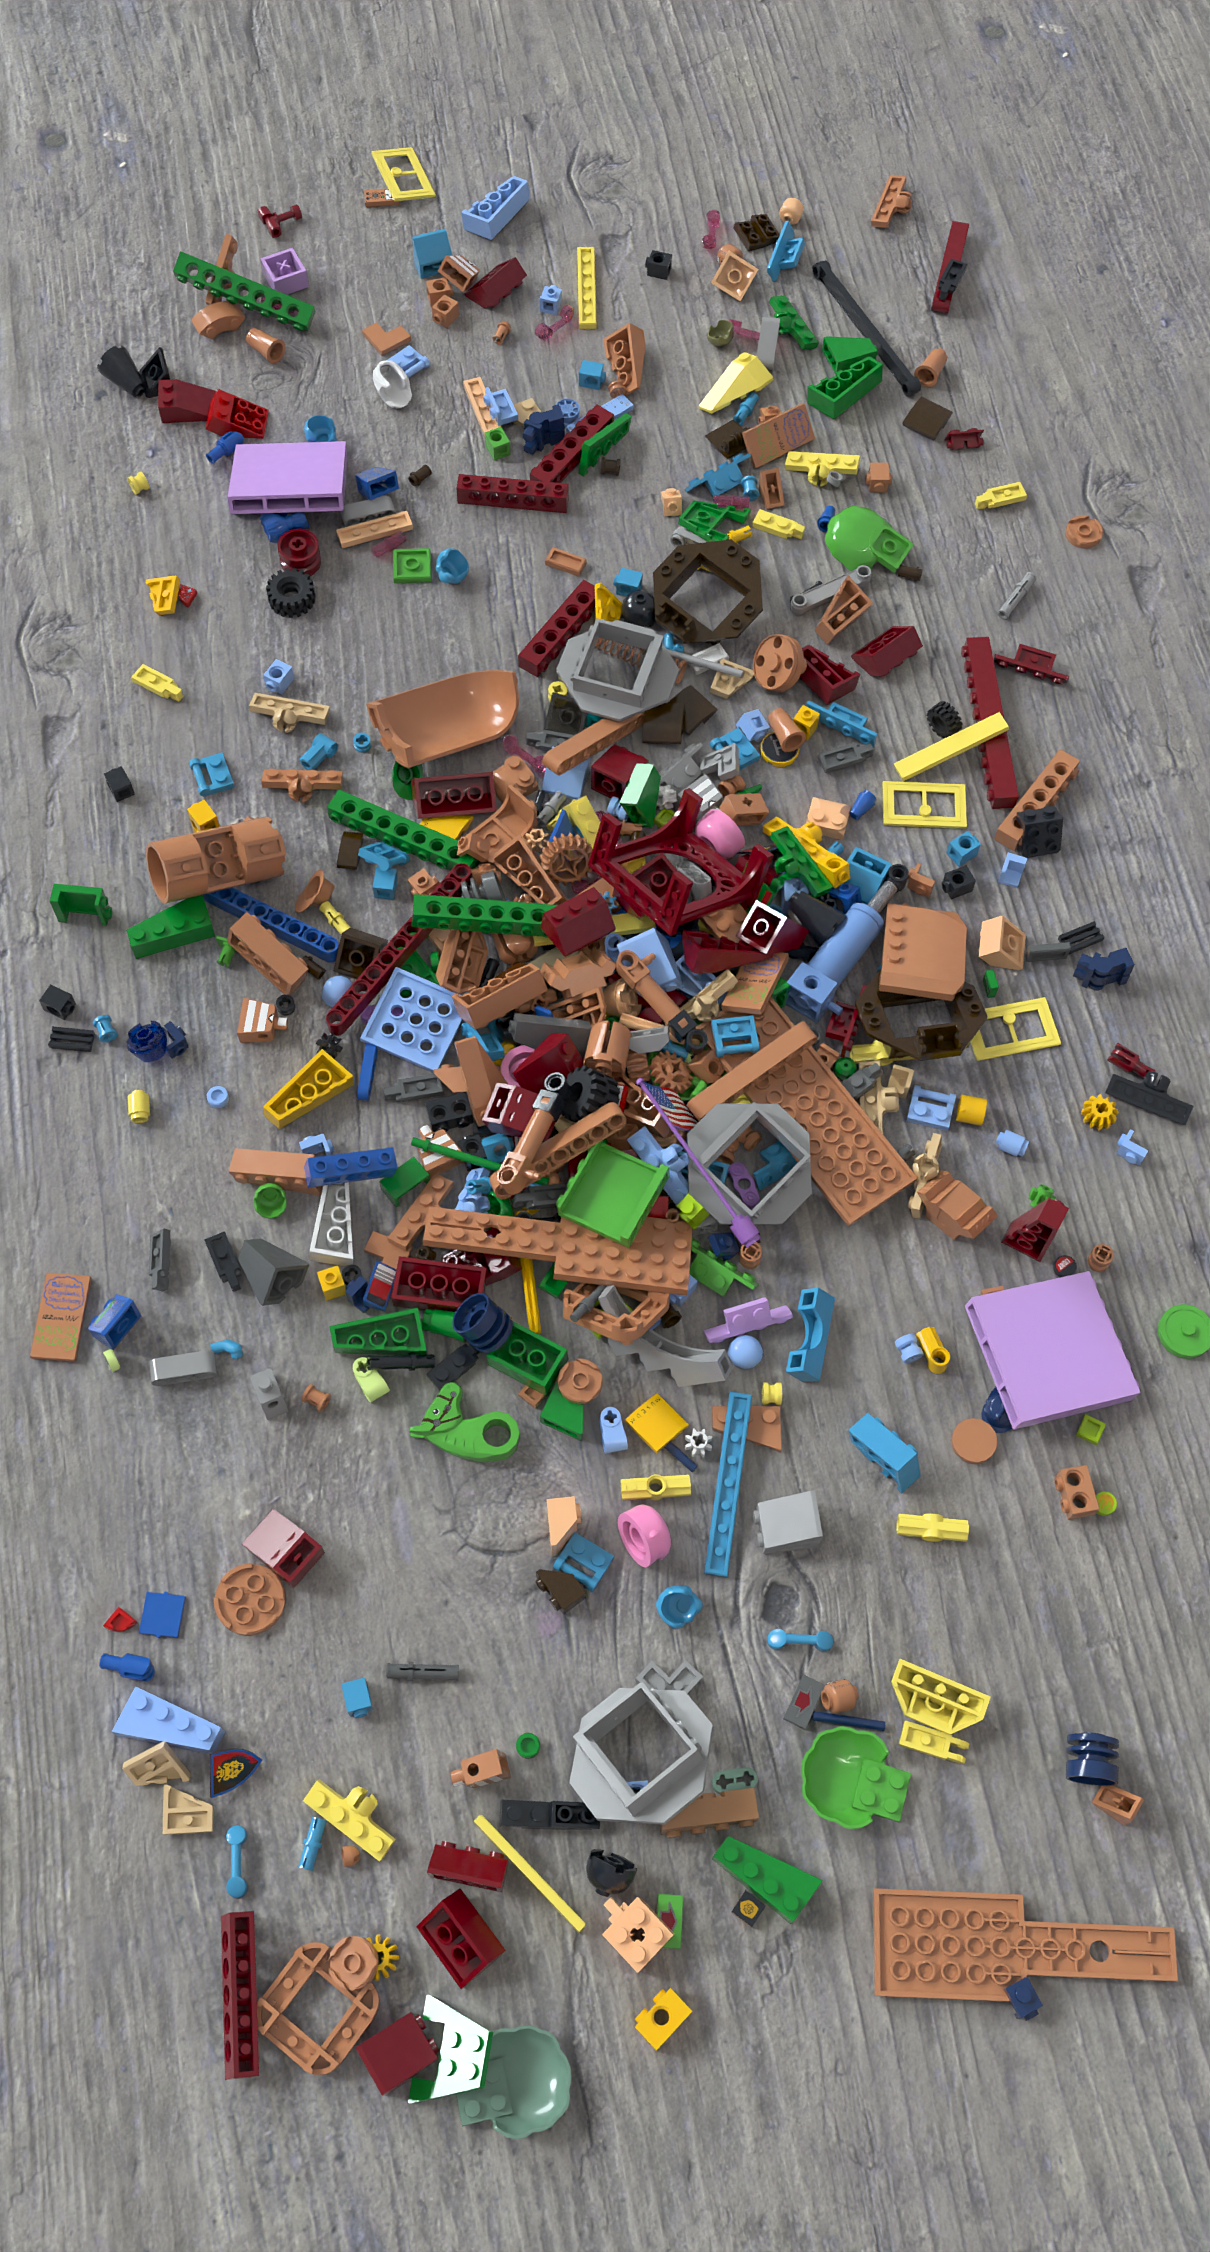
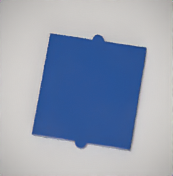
M147 1592L139 1634L154 1635L157 1638H161V1636L178 1638L186 1596L172 1595L168 1592H164V1594Z

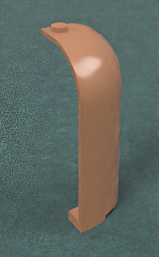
M475 671L449 677L366 703L372 725L374 728H378L382 736L380 742L386 751H391L395 755L394 760L399 764L410 768L502 736L511 727L518 712V679L514 671Z

